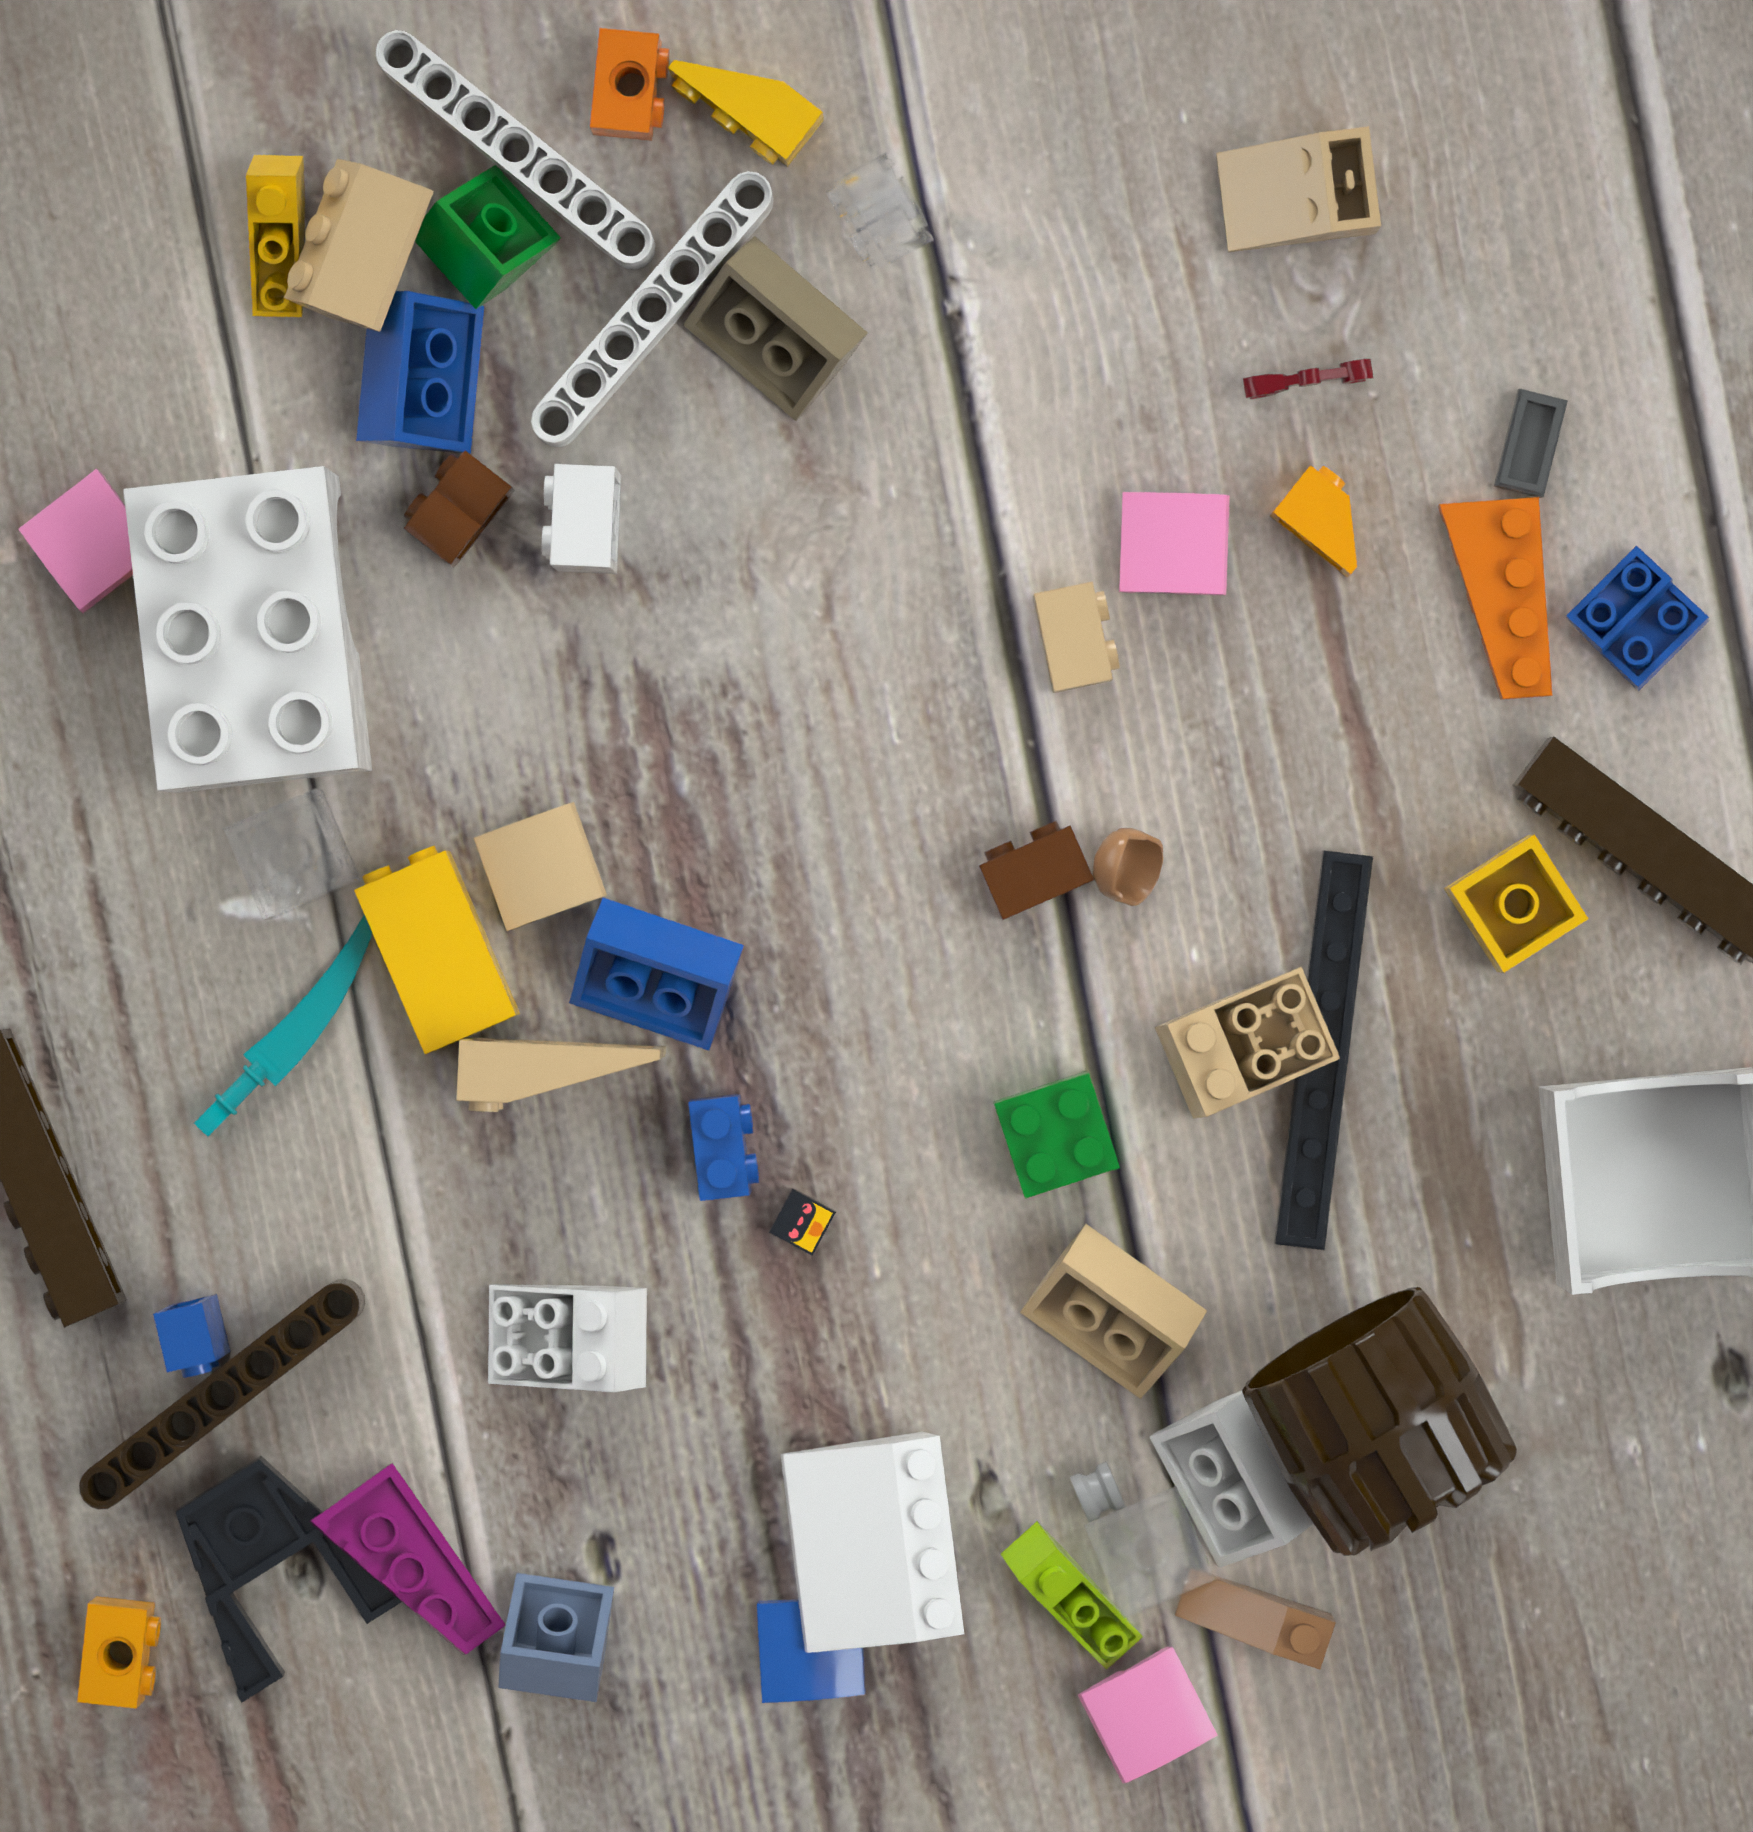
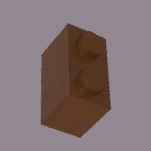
M1056 820L1029 832L1033 839V842L1015 849L1012 841H1009L984 852L988 862L979 865V868L1002 920L1094 880L1071 825L1060 829Z

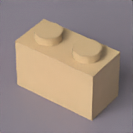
M1092 581L1034 593L1033 599L1053 693L1111 682L1113 680L1111 670L1120 669L1114 639L1105 641L1101 622L1110 620L1104 591L1095 592Z

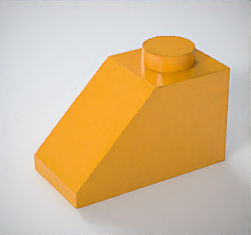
M1310 465L1271 513L1270 517L1345 577H1348L1357 568L1350 496L1342 491L1346 483L1327 467L1322 466L1317 471Z

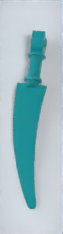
M363 915L353 934L331 966L309 993L279 1024L243 1054L251 1065L249 1067L244 1065V1072L222 1095L217 1093L215 1095L217 1100L194 1122L207 1137L230 1114H237L236 1108L258 1085L261 1087L265 1086L263 1081L265 1078L274 1086H277L299 1063L321 1035L342 1003L369 945L372 931L365 915Z

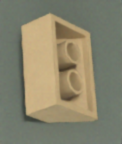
M337 159L334 168L328 172L324 180L322 200L317 213L310 219L305 232L306 241L299 260L292 266L289 272L288 289L284 298L333 320L380 332L434 191L361 163Z
M1087 1224L1084 1225L1065 1248L1020 1311L1025 1317L1140 1399L1184 1351L1207 1312L1206 1309L1190 1299L1186 1294L1179 1291Z

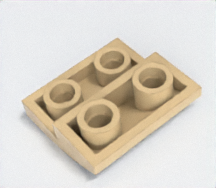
M574 802L474 837L506 931L607 896Z

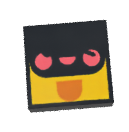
M792 1188L769 1233L813 1256L836 1211Z

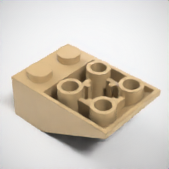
M1369 126L1319 132L1216 153L1228 252L1374 235L1381 227Z
M1302 967L1155 1027L1193 1119L1208 1117L1340 1059Z

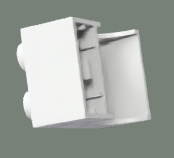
M325 466L123 489L157 790L181 793L372 771L360 658L349 627L340 571L337 537V503L341 496L339 476Z
M1753 1067L1539 1086L1556 1284L1574 1295L1593 1293V1290L1606 1286L1646 1280L1696 1276L1753 1277Z

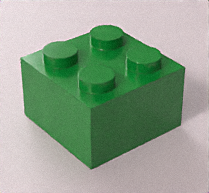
M1088 1071L993 1101L1025 1199L1120 1168Z

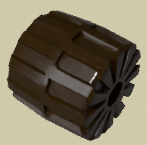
M1411 1287L1393 1292L1340 1317L1270 1361L1247 1381L1242 1389L1244 1398L1290 1490L1334 1553H1341L1343 1556L1357 1555L1369 1546L1370 1551L1388 1545L1407 1526L1411 1533H1414L1434 1522L1438 1516L1436 1507H1459L1477 1495L1483 1485L1495 1481L1509 1467L1517 1453L1512 1436L1484 1379L1429 1296L1420 1287Z

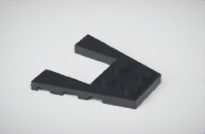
M262 1456L248 1463L176 1510L195 1571L198 1572L206 1595L205 1600L222 1642L221 1648L227 1665L230 1666L237 1686V1695L241 1703L281 1679L285 1671L233 1592L307 1545L314 1542L366 1624L401 1603L397 1597L309 1522L322 1513V1511Z

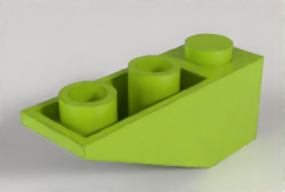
M1038 1521L1001 1553V1556L1019 1582L1106 1670L1143 1638L1135 1626Z

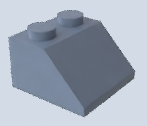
M516 1573L500 1652L498 1688L597 1702L614 1587Z

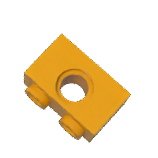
M96 1596L88 1603L77 1702L137 1709L144 1702L145 1695L152 1696L156 1667L148 1665L150 1646L157 1647L161 1631V1617L154 1616V1602ZM122 1641L129 1645L133 1653L131 1663L120 1664L112 1658L110 1654L112 1642Z

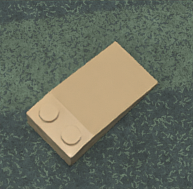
M468 1037L459 1040L456 1101H469L468 1110L498 1112L499 1109H503V1103L660 1060L666 1056V1046Z

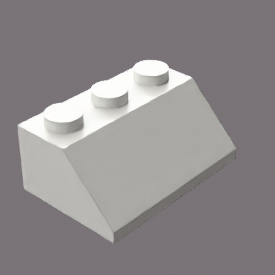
M1242 1391L1216 1400L1150 1436L1156 1451L1219 1568L1284 1546L1313 1525V1522L1286 1483Z

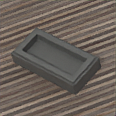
M1524 389L1517 390L1494 487L1534 497H1544L1568 400Z

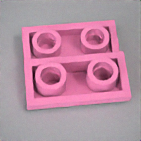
M95 469L19 528V531L36 555L82 613L86 612L133 575L125 504L98 469Z
M1123 492L1119 592L1226 595L1230 496L1196 493Z
M1165 1647L1125 1671H1117L1078 1694L1122 1783H1128L1217 1736L1173 1647Z

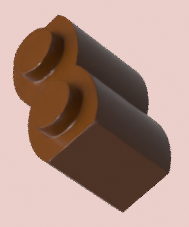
M466 450L459 458L451 454L442 463L434 476L440 481L428 497L420 493L404 513V517L409 520L404 529L453 568L466 555L483 530L494 519L515 491L511 485Z

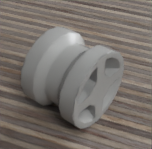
M1107 1461L1098 1464L1095 1472L1088 1475L1077 1473L1070 1476L1089 1523L1099 1519L1101 1512L1111 1508L1118 1511L1126 1507Z

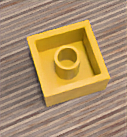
M1535 834L1526 835L1444 888L1493 967L1500 973L1510 970L1589 919Z

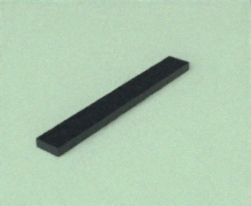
M1322 851L1307 981L1340 1059L1294 1079L1274 1243L1277 1245L1325 1250L1373 856Z

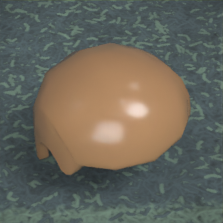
M1119 828L1117 831L1110 833L1102 841L1094 856L1093 878L1099 891L1104 896L1130 906L1141 904L1151 894L1160 876L1163 865V845L1161 841L1134 828Z

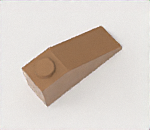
M1191 1567L1175 1611V1616L1273 1655L1319 1670L1321 1669L1336 1624L1331 1613Z

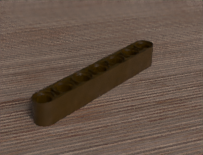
M338 1279L310 1297L90 1467L82 1475L79 1483V1491L83 1501L90 1507L98 1510L108 1509L132 1493L356 1320L363 1312L365 1306V1295L361 1287L354 1281ZM342 1290L350 1295L353 1307L349 1315L339 1316L331 1311L328 1305V1298L332 1291ZM301 1320L311 1326L313 1339L310 1345L300 1346L292 1341L289 1335V1328L293 1321ZM254 1351H264L272 1357L274 1369L271 1375L261 1376L253 1371L250 1359ZM216 1381H223L232 1386L235 1398L231 1406H221L214 1401L211 1389ZM183 1411L193 1417L195 1431L192 1436H182L175 1431L172 1419L176 1412ZM137 1442L149 1443L154 1448L156 1460L153 1466H143L136 1461L133 1449ZM98 1472H106L114 1477L117 1483V1490L114 1496L107 1497L97 1491L94 1479Z

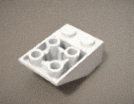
M489 1285L488 1384L602 1392H620L646 1387L647 1288L584 1285Z

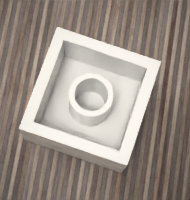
M554 464V476H545L544 506H548V510H552V526H543L542 556L550 559V565L557 571L617 574L621 474L615 466Z

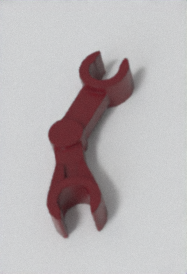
M1359 359L1340 363V368L1297 371V374L1288 376L1284 374H1264L1243 378L1245 397L1250 399L1264 398L1289 390V387L1292 386L1306 387L1317 385L1324 381L1339 379L1342 380V384L1365 382L1366 379L1374 378L1371 359Z

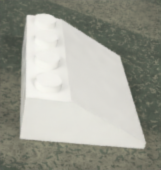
M917 1432L780 1454L805 1652L914 1643L964 1634L940 1436L926 1432Z

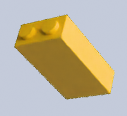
M435 845L408 856L410 866L392 873L390 866L387 865L362 876L365 885L354 889L424 1054L436 1051L520 1014L451 852L445 850L438 853Z

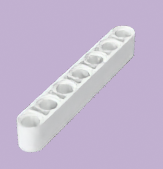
M395 30L386 33L380 38L376 46V58L384 73L395 84L616 263L626 269L636 270L645 267L651 262L655 254V242L651 231L640 219L414 36L405 31ZM398 46H408L413 50L411 62L403 68H393L388 63L390 52ZM437 77H446L452 82L450 93L445 98L439 100L428 97L426 92L429 82ZM484 108L488 110L491 114L490 121L484 129L471 131L466 128L465 118L472 109ZM514 139H522L529 144L527 156L519 162H509L503 156L506 144ZM561 170L568 176L566 187L561 192L555 194L544 191L542 189L544 176L550 171ZM592 201L603 203L607 208L604 220L595 225H587L581 221L580 212L584 205ZM630 232L639 233L645 238V247L642 252L635 256H626L618 249L621 238Z
M747 171L738 174L730 181L538 403L532 413L531 423L534 432L542 442L552 447H562L571 443L715 278L723 265L766 219L773 208L774 199L770 183L764 176L757 172ZM750 185L759 187L765 195L763 202L757 208L745 209L737 203V195L741 189ZM724 223L732 230L731 238L724 246L713 247L704 240L705 232L712 224ZM684 260L692 261L699 267L698 277L687 285L679 284L672 278L673 268ZM659 298L667 306L664 317L657 322H646L639 314L641 305L647 299ZM619 335L631 338L634 342V349L629 357L623 360H614L608 356L607 347L611 339ZM585 373H595L601 379L599 392L590 398L580 397L575 392V382L578 377ZM561 410L568 415V427L560 435L546 434L542 427L544 417L550 411Z

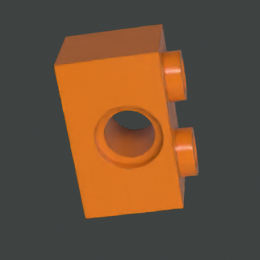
M599 28L590 129L593 135L652 141L653 128H662L665 98L657 97L658 78L667 79L670 49L661 48L662 41L658 33ZM627 74H637L645 80L642 91L632 97L624 96L617 90L620 79Z

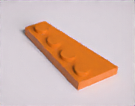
M1539 497L1439 504L1438 509L1449 535L1451 549L1461 572L1467 591L1466 595L1482 637L1481 641L1500 700L1553 696Z

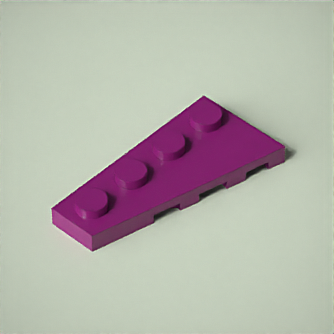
M393 1463L383 1468L309 1521L462 1655L468 1654L506 1626Z

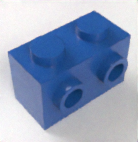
M740 1094L691 1099L688 1104L700 1201L749 1196L752 1192L751 1184L759 1183L756 1153L747 1154L745 1134H753L750 1104L742 1105Z

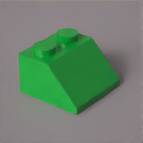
M494 165L436 201L424 216L415 243L468 302L477 309L505 291L554 247L561 237L503 172Z

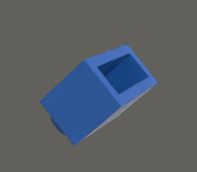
M217 1294L172 1304L153 1314L167 1373L181 1369L183 1378L211 1372L212 1368L220 1366L218 1359L231 1352Z

